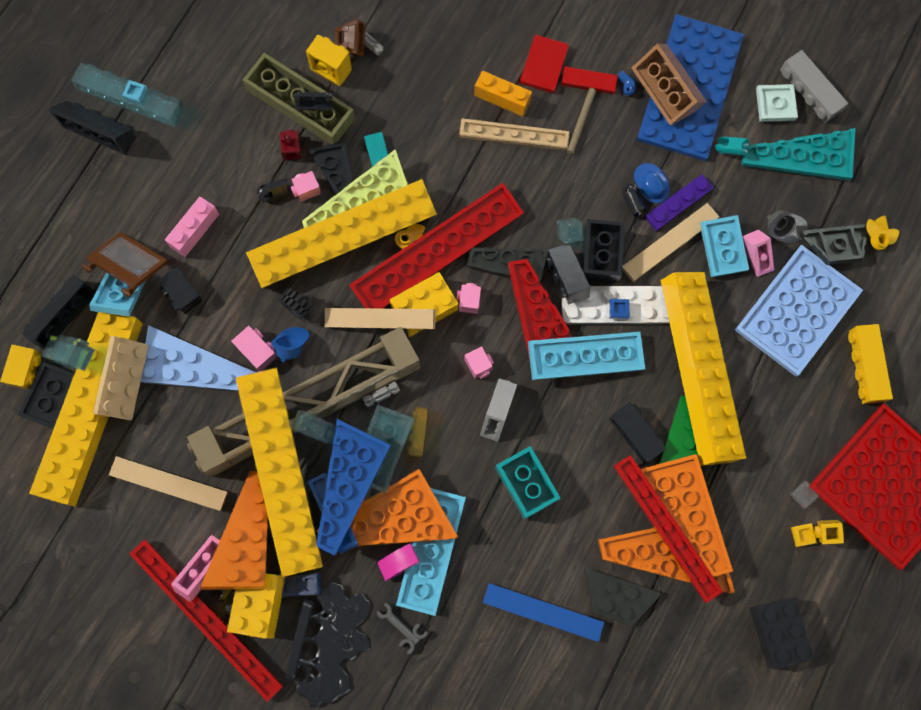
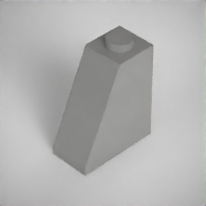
M498 379L480 436L498 442L517 384L511 383L508 380Z

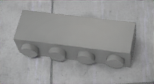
M802 50L786 60L781 67L782 75L791 84H794V89L803 96L805 102L815 110L817 116L825 123L841 113L848 105V102Z

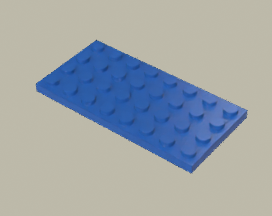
M676 14L666 44L670 47L707 102L690 116L670 125L650 96L637 141L707 161L744 34Z

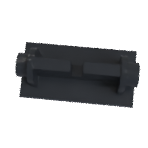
M300 91L294 93L295 110H333V93Z

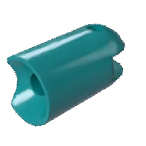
M720 137L718 139L720 144L715 146L716 150L721 154L746 156L749 152L750 142L748 138Z

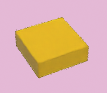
M812 523L791 527L796 547L817 543Z

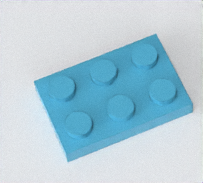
M738 215L700 223L711 277L749 270Z
M106 272L90 303V310L130 316L145 282L138 286L132 296L127 298L121 292V289H127L129 286Z

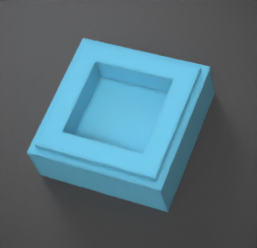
M129 80L122 97L141 104L148 88L146 85Z

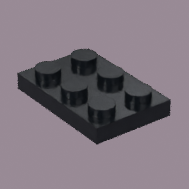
M43 362L20 408L18 416L54 429L74 373Z

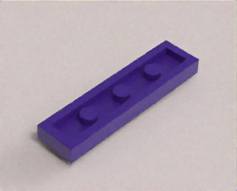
M701 174L648 213L645 219L657 232L712 191L714 187Z

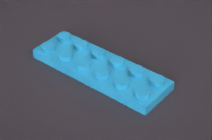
M640 332L528 342L532 380L645 370Z
M431 488L457 533L466 497ZM455 539L413 542L412 546L420 563L405 570L396 606L436 615Z

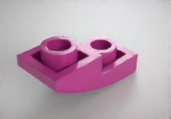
M408 544L377 563L385 581H388L402 574L404 570L420 563L412 544Z

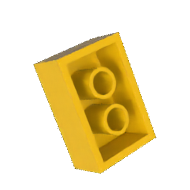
M440 272L390 299L392 309H435V323L457 311L459 305ZM404 328L409 337L423 330Z
M265 573V589H236L227 632L266 639L274 638L285 576Z

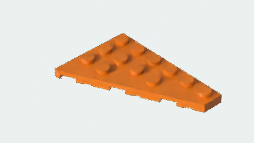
M420 469L364 501L351 524L359 543L357 546L458 538L457 533Z
M655 528L598 540L602 560L691 583ZM730 573L714 576L723 592L735 593Z

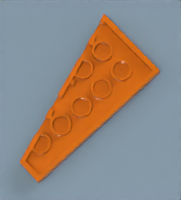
M697 454L641 469L712 576L733 572Z
M250 471L201 584V589H265L268 514L257 471Z

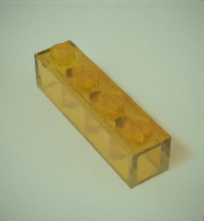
M416 407V410H413L412 418H414V422L411 424L413 434H410V442L412 443L408 448L410 457L423 458L428 415L427 408Z

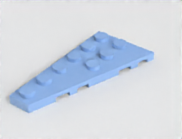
M148 325L145 344L149 346L141 383L239 392L236 377L255 373Z

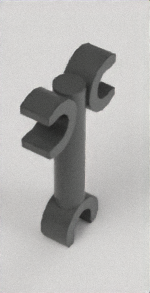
M385 603L384 606L388 609L387 614L383 615L378 611L377 615L380 618H386L407 638L403 639L399 646L401 647L404 643H409L411 647L407 653H412L414 645L420 639L425 638L428 632L425 631L423 635L417 634V628L420 626L419 623L414 626L412 632L392 613L391 606Z

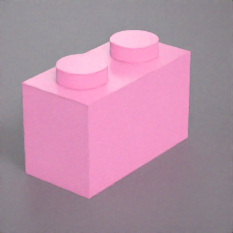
M248 326L232 340V343L258 371H262L277 358L274 353L275 348L271 346L269 341L265 343L261 339L263 335L257 328L253 330Z

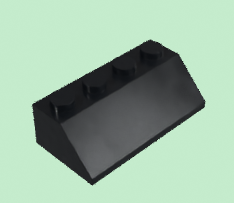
M65 101L49 109L50 113L63 128L124 155H127L137 138L132 131L133 129L127 124L123 123L120 125L113 118L108 116L106 118L102 117L97 111L93 109L89 111L77 102L73 104Z
M73 275L64 282L63 287L58 292L52 295L49 303L38 311L37 316L26 324L22 334L30 342L46 351L92 300L96 292L83 280Z

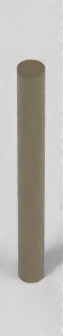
M593 88L589 89L567 149L569 154H574L596 93V90Z

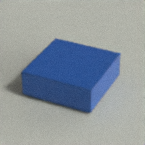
M629 299L609 300V319L630 318Z

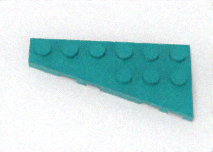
M856 128L842 132L834 131L824 135L815 134L797 137L787 141L779 140L769 144L750 145L748 154L742 156L741 166L850 181L853 178Z

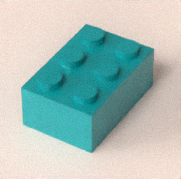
M531 446L496 465L495 469L524 520L560 499L559 494Z

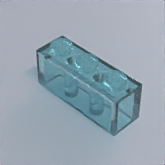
M61 334L59 337L51 335L41 357L59 365L85 371L95 349L89 347L87 341L79 338L75 339Z

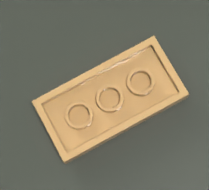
M116 336L110 337L93 414L132 421L149 345Z

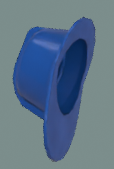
M646 163L638 166L634 172V179L645 199L652 203H660L667 199L670 187L665 174L654 164Z
M301 327L285 329L271 342V346L275 348L276 355L285 363L289 359L299 357L302 346L309 338V332Z

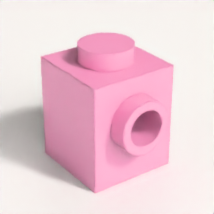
M312 171L298 174L295 178L291 179L294 185L291 187V190L295 197H299L301 202L321 194Z
M474 283L462 285L461 291H457L456 299L457 302H460L459 312L478 314L481 287Z
M482 346L465 355L464 360L475 379L478 377L483 379L491 374L490 371H492V364L494 362L490 354L485 353Z

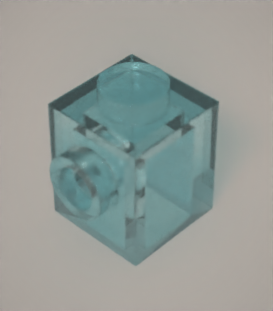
M576 218L557 220L558 239L565 244H573L576 241L583 240L582 222Z

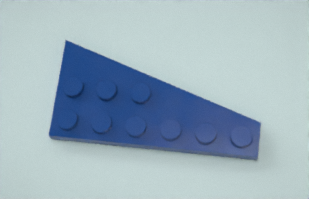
M338 419L316 545L335 556L391 445Z

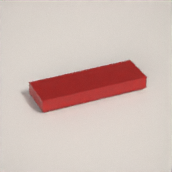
M564 67L561 86L585 90L593 88L597 92L614 94L618 75Z

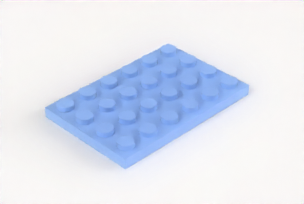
M801 245L740 322L735 331L797 377L863 290L830 265H826L818 256Z

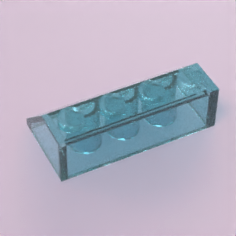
M380 405L376 407L367 434L391 445L370 489L386 493L414 418Z

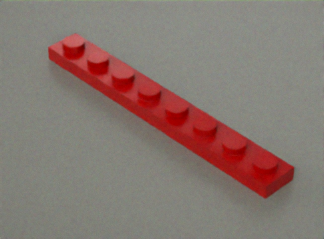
M630 455L614 465V469L703 601L707 603L721 594L723 590L632 456Z

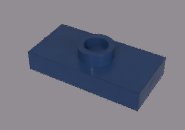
M315 573L286 576L281 597L288 598L321 594V574Z

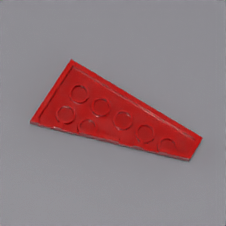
M528 259L509 262L508 268L528 356L529 341L572 337L568 326L556 306L549 299L546 289L544 290Z

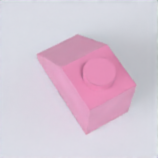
M760 230L742 236L746 257L755 275L759 277L773 271L771 238Z

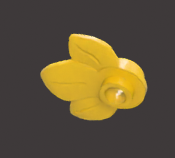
M886 216L879 217L875 221L869 219L867 222V232L875 249L883 250L888 244L896 242L899 230L888 228Z
M413 224L406 230H400L395 235L396 245L404 249L423 236L425 226ZM402 236L407 238L406 242L402 240Z

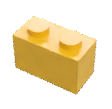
M11 345L0 382L8 386L30 390L36 377L37 367L40 366L42 361L41 353L35 349Z

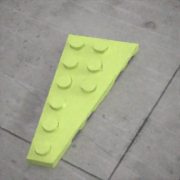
M396 150L392 151L328 202L302 220L304 228L407 186L408 184Z

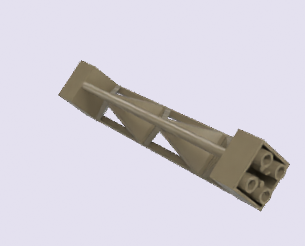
M402 327L381 336L380 343L283 392L286 402L312 408L289 420L292 434L419 370V358ZM384 349L393 366L360 361ZM352 367L378 374L343 392ZM343 371L328 401L292 397ZM244 413L215 428L207 426L187 436L189 441L187 447L191 454H195L198 460L195 463L200 472L203 471L204 474L214 477L253 455L249 436L225 432L246 421ZM220 437L245 444L227 453Z

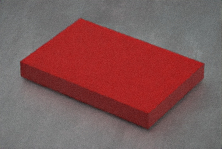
M535 35L520 84L554 94L569 44Z

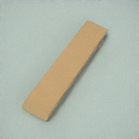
M462 119L459 138L567 151L569 131Z
M708 203L622 266V270L632 282H635L701 232V222L718 219L719 216Z
M325 308V327L435 329V309Z
M117 456L109 473L110 476L222 511L228 496L226 491Z

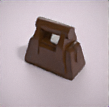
M355 19L344 23L343 27H335V44L345 47L350 55L363 57L365 23Z

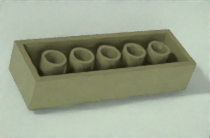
M263 53L243 79L246 91L329 144L338 143L355 120L354 109L333 97V110H295L294 93L298 91H326L266 53Z

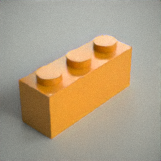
M483 70L475 84L474 96L520 116H524L532 95V91Z

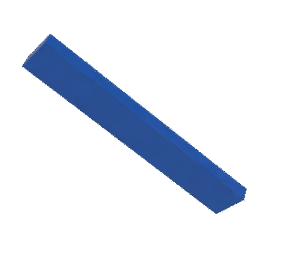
M490 583L483 599L485 604L599 642L604 622Z

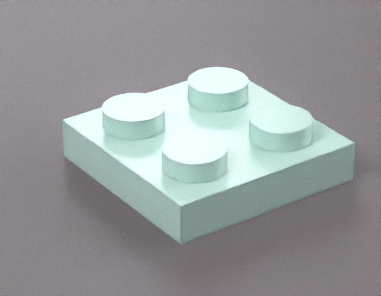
M794 84L757 86L756 94L760 122L795 121L798 118Z

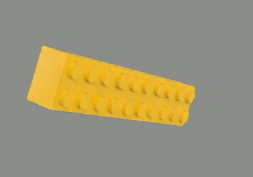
M421 179L250 250L246 254L261 288H264L433 217L437 213Z
M674 272L663 278L661 285L700 466L732 463L746 459L705 273Z
M98 312L29 494L76 507L109 417L93 414L110 337L116 336L137 341L143 323L136 317Z
M273 368L237 376L238 391L282 577L323 567L319 547L316 546V533L278 370Z

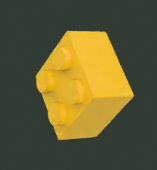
M317 35L306 50L310 70L338 86L343 84L352 71L348 50L343 46H337L327 37L323 38Z

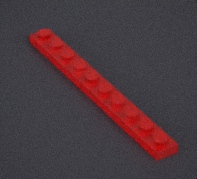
M143 540L130 553L132 558L267 702L283 687L279 680L234 633L227 632L228 626L198 594L192 602H189L174 591L171 584L179 574L147 540Z

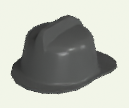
M779 210L767 216L770 236L782 242L796 243L802 239L799 235L801 231L808 230L806 220L791 212Z

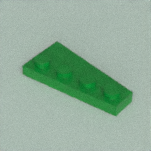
M680 396L665 444L667 449L662 452L659 464L695 454L698 457L685 396Z

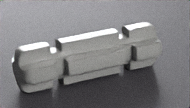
M365 33L364 45L379 56L384 51L383 46L380 43H376L377 41L368 33Z
M396 382L389 384V387L385 386L373 392V395L363 397V401L367 407L374 405V402L378 403L390 397V394L393 393L394 395L400 392L399 386Z

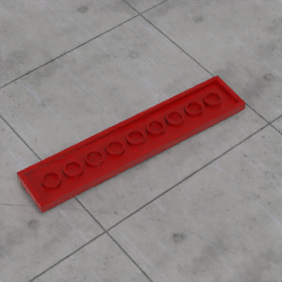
M502 183L351 283L349 287L364 308L383 309L390 304V299L431 277L470 251L471 248H474L522 216L524 212L504 183Z

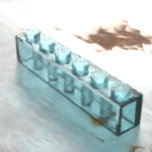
M80 63L71 80L77 90L175 128L184 111L178 98L174 96L168 97L156 89H148L141 104L126 100L122 95L129 79L125 77L119 78L107 70L101 71L92 64Z

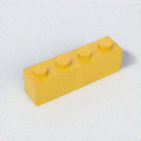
M879 324L854 327L849 331L848 339L852 344V360L856 366L855 378L859 383V398L862 400V404L887 402L893 399Z

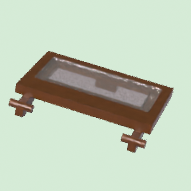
M119 232L89 254L86 259L90 263L88 265L83 264L82 267L85 268L87 273H91L97 266L128 285L127 289H121V292L128 298L132 296L138 286L168 264V261Z

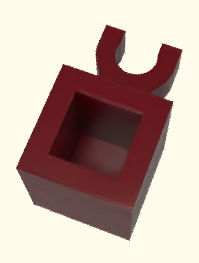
M286 130L279 132L283 160L302 159L301 141L298 131Z

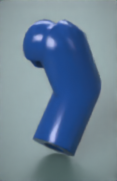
M622 70L617 78L624 83L623 91L625 95L630 96L635 92V80Z

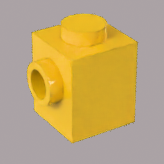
M839 520L817 521V526L814 527L815 537L819 538L822 544L844 543L843 527Z

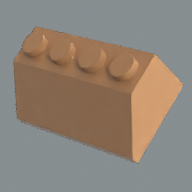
M657 43L632 67V70L670 125L690 116L707 102L667 44Z

